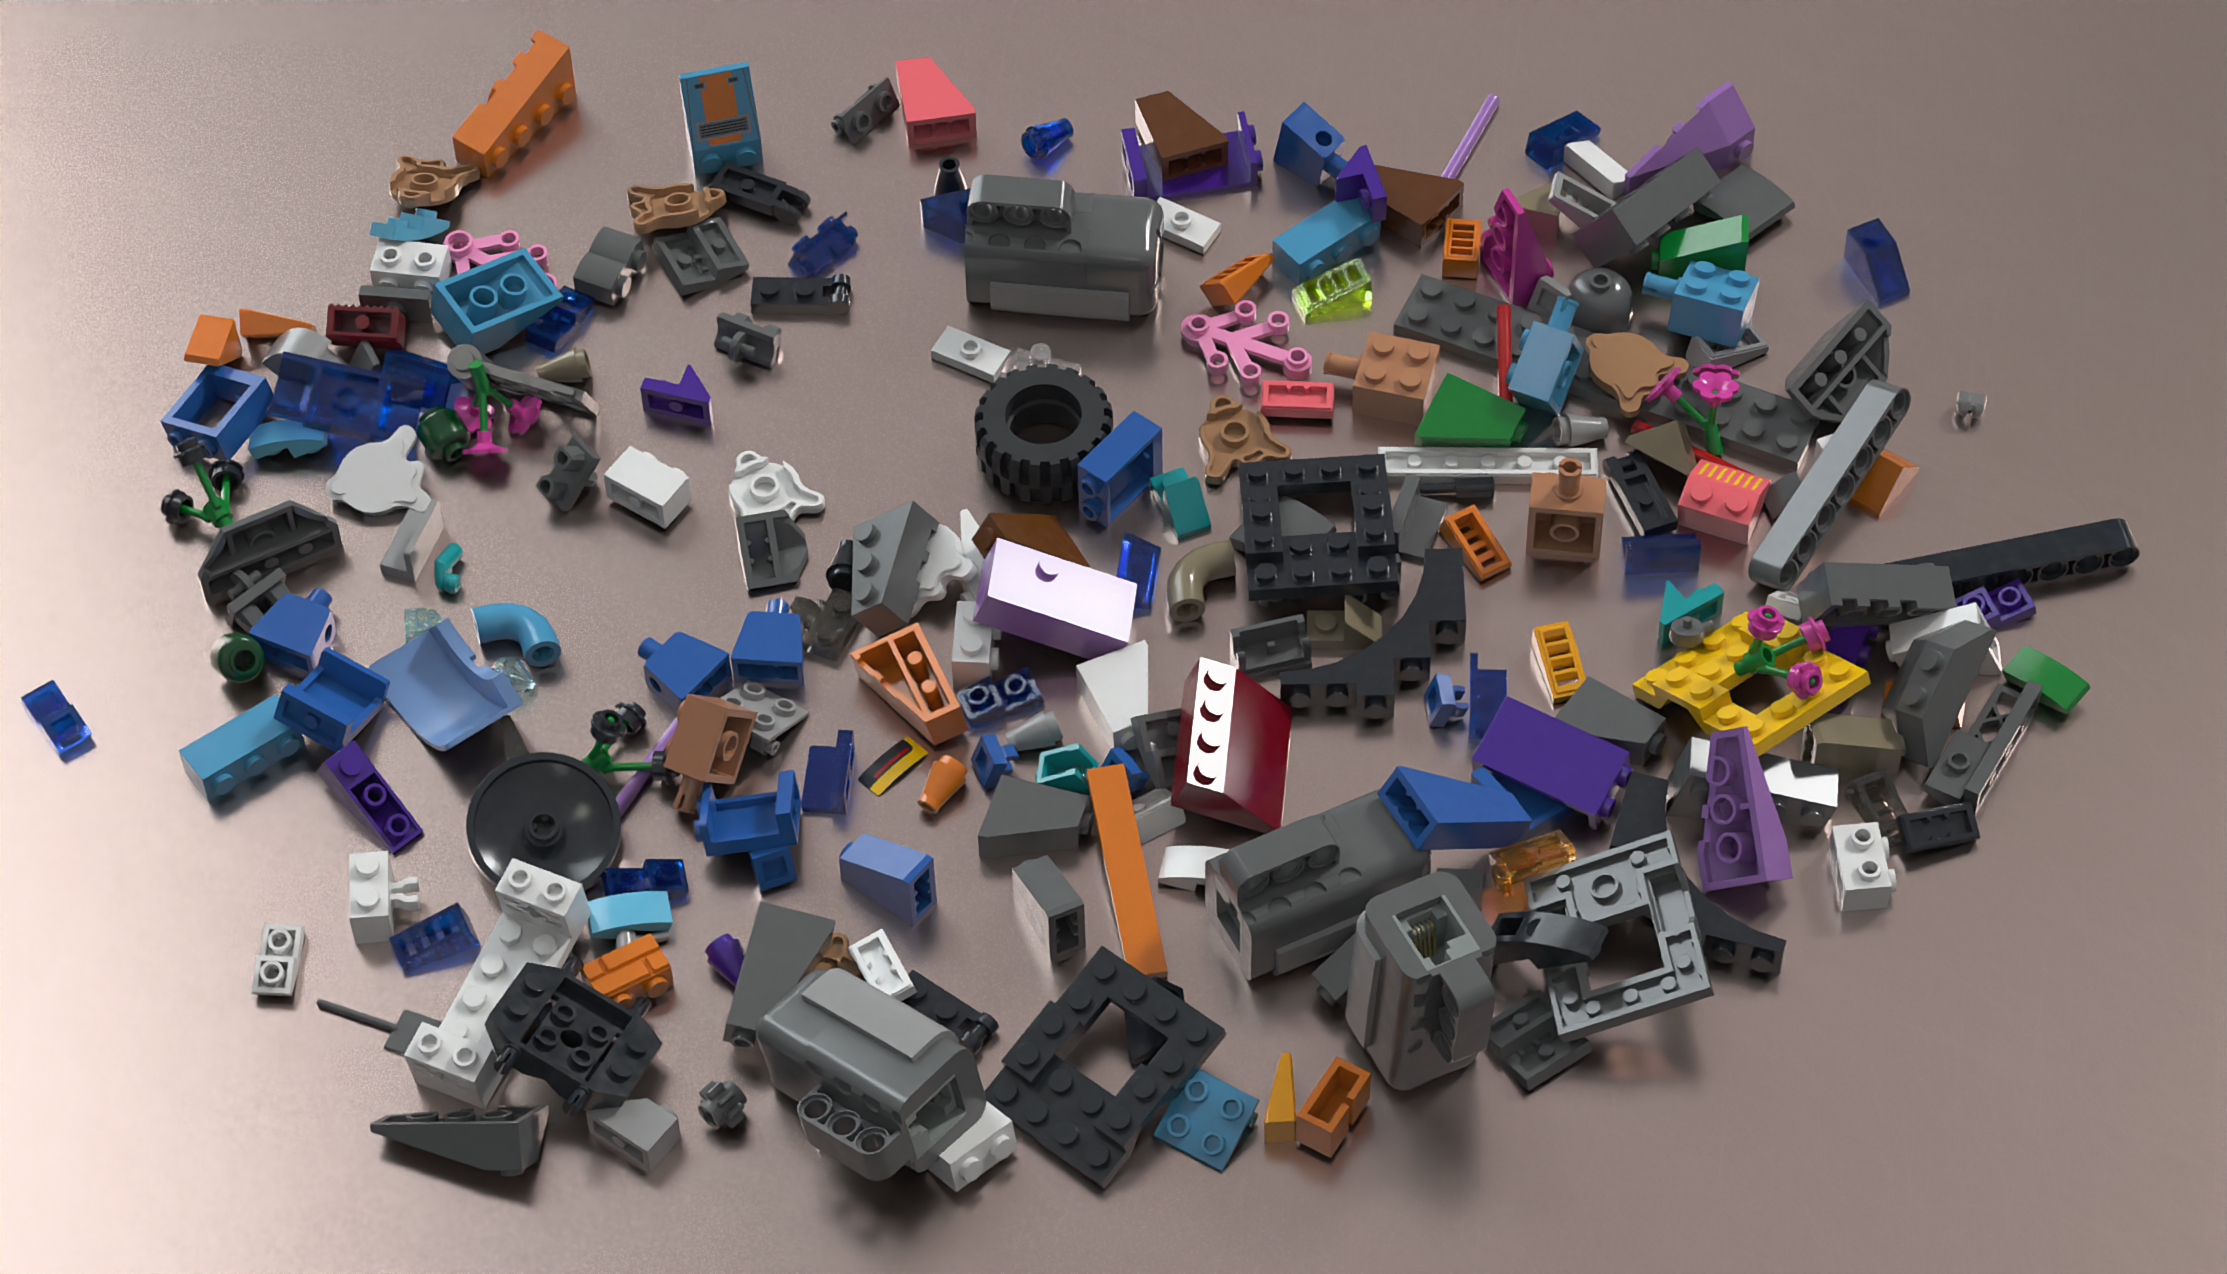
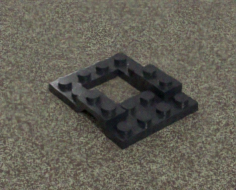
M1385 454L1238 463L1249 601L1399 592L1395 536ZM1351 492L1355 532L1282 536L1278 496Z
M1101 946L1057 1002L1054 1003L1050 1000L1001 1060L1004 1066L1003 1069L984 1091L986 1101L1012 1120L1014 1126L1105 1189L1131 1156L1141 1129L1160 1106L1179 1096L1188 1081L1194 1077L1227 1033L1223 1027L1104 946ZM1110 1003H1113L1167 1040L1147 1066L1141 1063L1116 1096L1064 1061Z

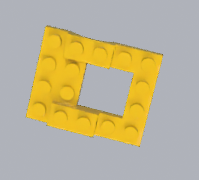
M1746 611L1735 616L1730 622L1715 632L1704 636L1700 645L1677 653L1674 658L1649 671L1644 677L1634 682L1632 686L1635 697L1658 709L1672 701L1688 709L1702 730L1710 736L1713 732L1747 726L1757 756L1759 757L1870 685L1871 682L1867 670L1828 651L1823 652L1822 649L1811 653L1807 645L1803 644L1775 657V664L1773 666L1790 671L1792 666L1797 663L1809 661L1812 664L1818 665L1822 672L1823 683L1820 690L1814 696L1800 699L1795 693L1791 692L1782 699L1773 702L1771 706L1757 715L1732 703L1729 691L1754 675L1748 673L1740 677L1734 671V663L1743 659V655L1748 652L1755 639L1748 630L1749 621L1747 615L1749 612ZM1784 619L1785 624L1782 627V632L1777 634V637L1773 640H1763L1762 645L1765 644L1773 649L1802 636L1799 626Z

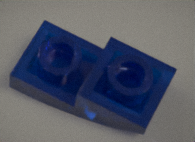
M1028 667L995 683L988 676L956 692L971 725L1006 718L1045 702Z
M645 859L642 868H606L602 875L605 897L632 892L667 891L669 900L687 895L689 891L683 859Z

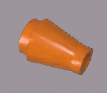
M942 755L939 761H934L923 792L917 801L919 806L932 814H937L941 806L966 782V767L956 759L946 755Z

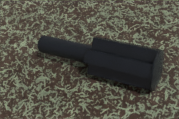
M1493 475L1455 477V482L1420 484V494L1456 493V499L1494 497L1495 480Z

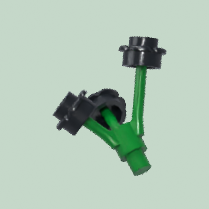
M193 436L176 444L175 446L178 451L173 454V458L178 459L181 467L193 465L209 501L204 505L203 510L195 509L193 498L186 495L184 491L175 489L170 494H167L161 503V513L166 516L165 521L171 525L175 524V522L184 524L193 516L207 523H212L215 528H221L234 523L232 521L233 514L231 513L229 498L230 492L238 489L244 480L245 473L242 471V465L232 459H221L212 464V468L208 471V476L213 487L221 491V497H217L200 463V460L208 456L204 446L207 442L205 440L198 441L196 436Z
M628 701L626 704L618 702L615 705L616 711L607 709L593 714V719L590 721V733L596 739V742L590 752L581 759L582 762L592 767L599 774L601 772L608 774L622 771H652L655 781H665L667 785L672 783L673 777H679V772L663 767L666 760L665 748L663 751H654L652 762L613 763L608 753L610 747L626 733L635 735L639 729L642 730L647 725L644 718L646 712L640 705L633 701Z

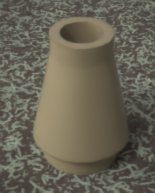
M574 347L543 363L536 364L539 378L556 383L584 382V378L592 376L590 361L585 349L577 350Z

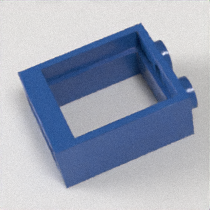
M207 365L160 422L167 434L168 442L174 448H176L175 445L179 442L196 436L198 441L205 440L207 442L204 446L208 456L205 458L231 459L278 402L266 377L224 365ZM217 398L235 402L234 406L215 429L196 424Z
M1133 411L1077 464L1079 510L1085 517L1092 521L1096 520L1108 528L1150 487L1149 478L1163 474L1162 428Z

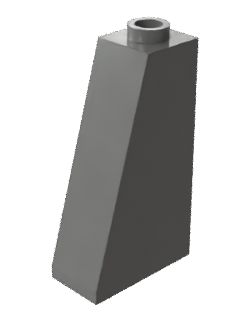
M760 901L727 1017L723 1041L730 1042L739 1049L749 1050L754 1048L761 1050L756 1037L757 1022L762 1015L807 974L814 971L831 945L836 920Z

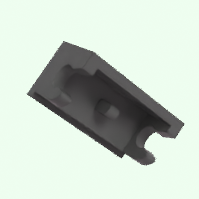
M1303 614L1230 629V655L1234 667L1253 680L1279 675L1280 672L1311 668L1310 637L1306 638V625Z

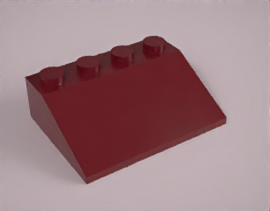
M1200 657L1184 681L1170 806L1263 833H1269L1281 828L1292 707L1236 667Z

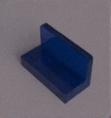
M399 349L386 351L377 391L379 394L431 409L438 406L445 408L451 384L461 382L450 373L447 363Z
M1695 533L1621 537L1625 575L1699 571L1701 540L1696 539Z
M1470 653L1468 739L1482 740L1507 696V670L1478 669V653Z
M838 730L836 747L810 746L801 801V810L803 812L847 814L855 759L853 730Z

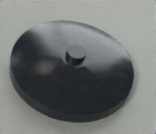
M553 752L524 754L496 767L476 789L467 812V843L476 867L495 888L499 884L512 858L581 883L584 891H587L606 874L616 857L621 838L619 806L614 793L604 778L586 763L571 756Z

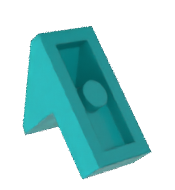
M1184 467L1149 478L1150 489L1177 540L1211 529V521L1200 483L1196 476L1189 478Z
M1669 580L1666 581L1657 643L1661 648L1672 642L1669 629L1674 620L1690 616L1703 623L1722 615L1725 592L1716 582L1704 589L1694 590L1685 599Z

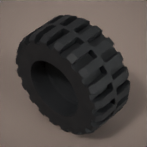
M1037 364L1026 366V370L1019 371L1018 368L1006 374L1007 378L1003 380L1000 377L990 385V390H986L979 399V406L975 410L976 455L978 456L980 469L987 475V480L993 486L998 487L1001 485L1003 493L1011 497L1015 494L1019 495L1021 501L1032 503V499L1041 500V504L1052 503L1053 499L1061 498L1062 502L1073 498V494L1078 492L1077 464L1113 431L1111 403L1107 401V395L1099 386L1095 387L1094 380L1085 374L1080 377L1079 371L1069 367L1063 370L1058 369L1056 364H1047V367L1037 368ZM1039 423L1058 424L1073 432L1064 440L1051 444H1034L1016 436L1022 429Z

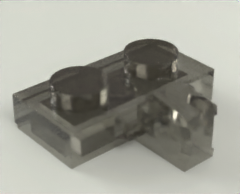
M834 587L826 602L818 599L816 603L811 599L795 597L790 606V611L800 616L803 628L809 631L803 640V651L834 662L838 661L859 624V621L851 616V592Z

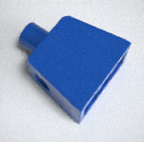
M1303 102L1282 122L1273 161L1310 184L1320 186L1330 175L1336 179L1348 163L1342 158L1346 140L1324 118Z
M314 588L307 599L291 593L284 594L250 629L248 634L260 644L263 649L264 659L309 675L317 667L321 652L326 647L330 648L336 634L333 613L328 608L333 599L327 591L321 588Z
M772 599L767 603L766 612L751 611L747 613L731 655L734 681L749 680L751 682L805 684L801 618L798 614L788 613L789 604L786 601Z
M675 632L663 645L648 637L641 643L638 649V656L645 660L643 668L646 685L675 714H677L678 708L686 699L687 694L711 697L732 676L729 653L683 632Z

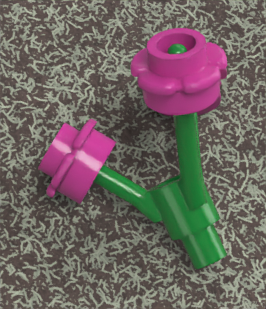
M1768 605L1760 606L1757 610H1750L1747 615L1749 621L1748 630L1755 639L1748 652L1743 655V659L1734 663V671L1740 677L1748 673L1770 674L1787 679L1789 690L1795 693L1798 698L1807 699L1809 696H1814L1820 690L1823 683L1822 672L1818 665L1812 664L1809 661L1797 663L1792 666L1790 671L1774 667L1773 665L1775 664V657L1803 644L1807 645L1811 653L1822 649L1823 652L1826 651L1825 642L1831 639L1823 621L1818 620L1815 622L1811 616L1807 617V622L1798 625L1802 636L1771 649L1765 644L1762 645L1763 640H1773L1777 637V634L1782 632V627L1785 624L1784 618L1776 608Z

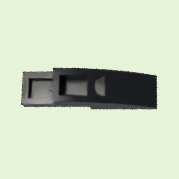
M1532 911L1499 913L1491 926L1497 938L1493 965L1529 959L1537 969L1593 961L1600 953L1601 945L1609 930L1604 925L1561 914Z

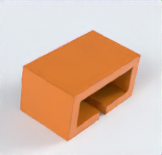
M1336 1056L1296 1115V1141L1331 1158L1348 1133L1349 1124L1353 1125L1370 1099L1371 1073Z

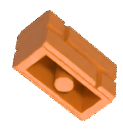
M651 933L584 964L581 970L582 981L629 1010L638 997H659L668 990L669 986L674 984L670 963Z

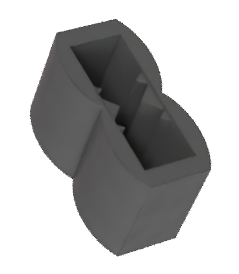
M606 226L602 227L594 238L589 252L584 255L573 276L575 293L614 306L620 297L624 298L628 294L631 278L636 271L640 272L646 263L647 253L644 251L643 239Z

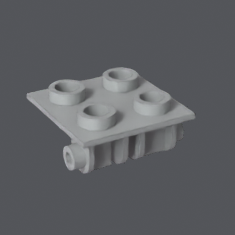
M749 680L721 697L723 700L758 712L748 745L750 744V748L760 752L762 755H774L780 745L776 741V737L803 720L810 713L797 706L792 700L782 698L765 689L763 685Z

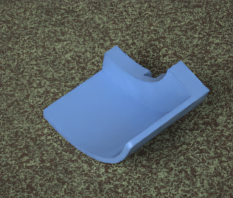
M446 618L428 631L368 666V669L390 681L386 699L397 714L423 741L439 751H446L523 705L504 672H497L487 665L479 668L472 662L476 659L475 653L460 636L449 618Z

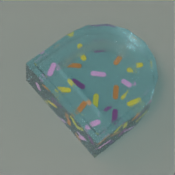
M431 608L404 609L406 643L442 621L440 614Z
M518 657L498 658L491 668L497 672H504L516 692H530L536 683Z

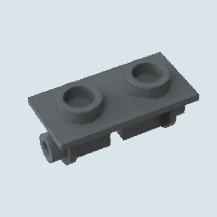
M885 77L878 84H871L868 87V91L859 97L852 106H849L841 114L837 113L833 117L834 121L831 123L834 131L839 134L842 132L847 133L852 145L900 106L889 78Z

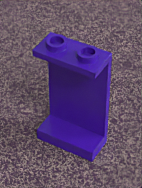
M1244 111L1238 112L1237 131L1223 133L1228 139V165L1162 182L1146 145H1139L1135 127L1121 129V152L1132 196L1147 197L1157 201L1160 197L1173 199L1258 186V171H1263V159L1261 151L1254 150L1253 145L1257 143L1254 125H1248Z
M1508 696L1505 697L1471 759L1473 772L1484 766L1490 773L1493 771L1588 815L1589 827L1595 830L1602 819L1607 821L1610 818L1616 805V800L1613 798L1619 787L1626 788L1631 771L1634 770L1630 766L1629 751Z

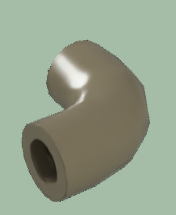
M1231 540L1213 542L1195 548L1176 562L1168 576L1166 590L1168 611L1172 619L1180 622H1189L1201 617L1206 608L1203 596L1205 585L1217 579L1237 575Z

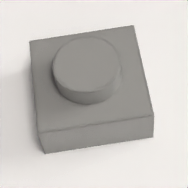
M1545 275L1539 278L1527 308L1533 312L1551 317L1557 297H1566L1565 300L1568 301L1572 294L1567 287Z

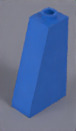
M1397 766L1377 793L1417 850L1512 848L1532 823L1531 818L1512 793L1404 766Z

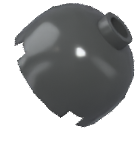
M1596 267L1584 270L1571 280L1567 286L1572 294L1570 299L1579 303L1571 325L1603 334L1622 333L1628 328L1630 319L1633 316L1634 296L1629 283L1619 273L1608 268Z

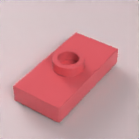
M1262 380L1260 412L1264 416L1333 419L1334 383Z

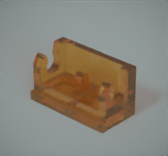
M1559 829L1489 852L1495 890L1497 892L1502 891L1504 898L1512 896L1511 885L1522 882L1524 877L1575 861V847Z

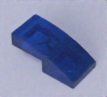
M564 285L559 290L563 295V301L526 329L525 341L556 353L583 323L594 305V297Z
M53 679L20 697L21 704L58 754L92 736L91 731L74 705L69 704Z

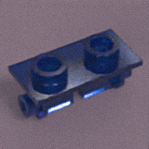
M845 211L836 219L833 216L828 217L818 226V233L812 238L805 235L791 248L794 253L788 262V266L790 267L795 262H798V269L804 276L809 274L815 275L833 259L825 250L826 248L837 257L854 245L858 232L853 226L849 225L847 227L843 223L848 213Z

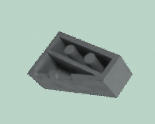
M913 500L853 526L851 616L877 637L908 625L921 584L916 580L921 563H927L930 552L926 550L930 534L936 533L939 522Z

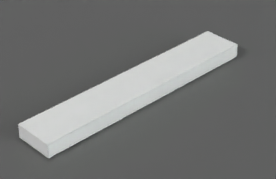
M1378 447V454H1385L1387 481L1390 484H1403L1406 474L1421 478L1420 484L1455 482V477L1493 475L1495 484H1531L1533 472L1559 474V462L1570 457L1576 458L1581 462V476L1598 478L1597 448Z

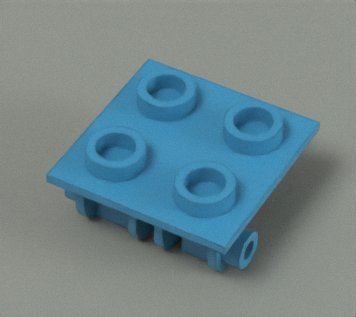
M1199 1069L1194 1077L1188 1081L1179 1096L1171 1100L1154 1136L1223 1172L1246 1126L1252 1127L1255 1124L1258 1113L1254 1111L1260 1100Z

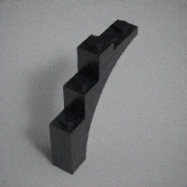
M1462 548L1425 549L1422 578L1417 593L1403 617L1383 637L1364 650L1343 660L1312 669L1280 672V700L1296 708L1356 705V717H1369L1372 719L1394 717V680L1417 681L1419 679H1430V643L1452 644L1454 642H1465L1466 605Z
M1631 771L1609 850L1667 831L1665 806L1669 780ZM1685 873L1702 936L1701 944L1704 956L1713 958L1721 963L1731 962L1751 967L1759 972L1780 974L1787 940L1757 931L1730 917L1709 901ZM1651 913L1644 915L1652 919Z

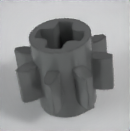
M712 1080L699 1092L703 1099L700 1101L701 1104L698 1106V1111L702 1118L713 1128L718 1129L720 1126L726 1128L729 1125L733 1129L746 1117L742 1110L745 1108L744 1104L747 1103V1098L743 1091L732 1081L727 1080L724 1083L721 1081L715 1083Z

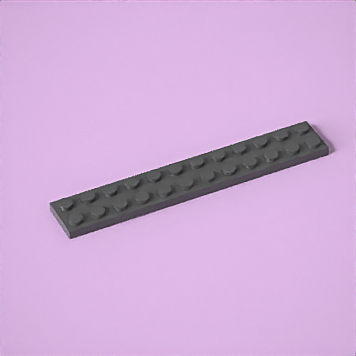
M1421 274L1394 322L1393 333L1413 340L1440 345L1442 350L1498 369L1496 307L1501 304L1511 306L1512 363H1518L1522 350L1519 349V343L1526 328L1531 329L1533 321L1548 325L1550 317ZM1570 325L1568 332L1575 334L1584 348V352L1568 393L1620 411L1617 400L1596 385L1590 376L1589 355L1585 350V342L1590 335L1595 333ZM1689 365L1687 376L1683 379L1674 380V385L1682 392L1681 397L1705 419H1708L1709 405L1707 401L1702 400L1700 394L1692 389L1693 381L1699 379V377L1693 375V369L1697 367ZM1735 381L1739 384L1738 393L1732 395L1730 401L1721 402V405L1717 407L1716 421L1722 446L1797 472L1822 420L1809 418L1794 400ZM1664 395L1649 403L1647 401L1641 403L1640 411L1636 417L1659 425L1678 420L1686 425L1688 435L1706 440L1703 427L1676 402L1671 403Z

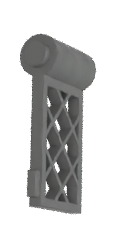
M461 344L454 347L447 357V367L450 373L474 393L476 389L468 365L472 361L481 360L489 386L493 389L500 387L523 395H530L531 397L538 396L547 402L591 415H598L600 405L585 391L495 365L471 344Z

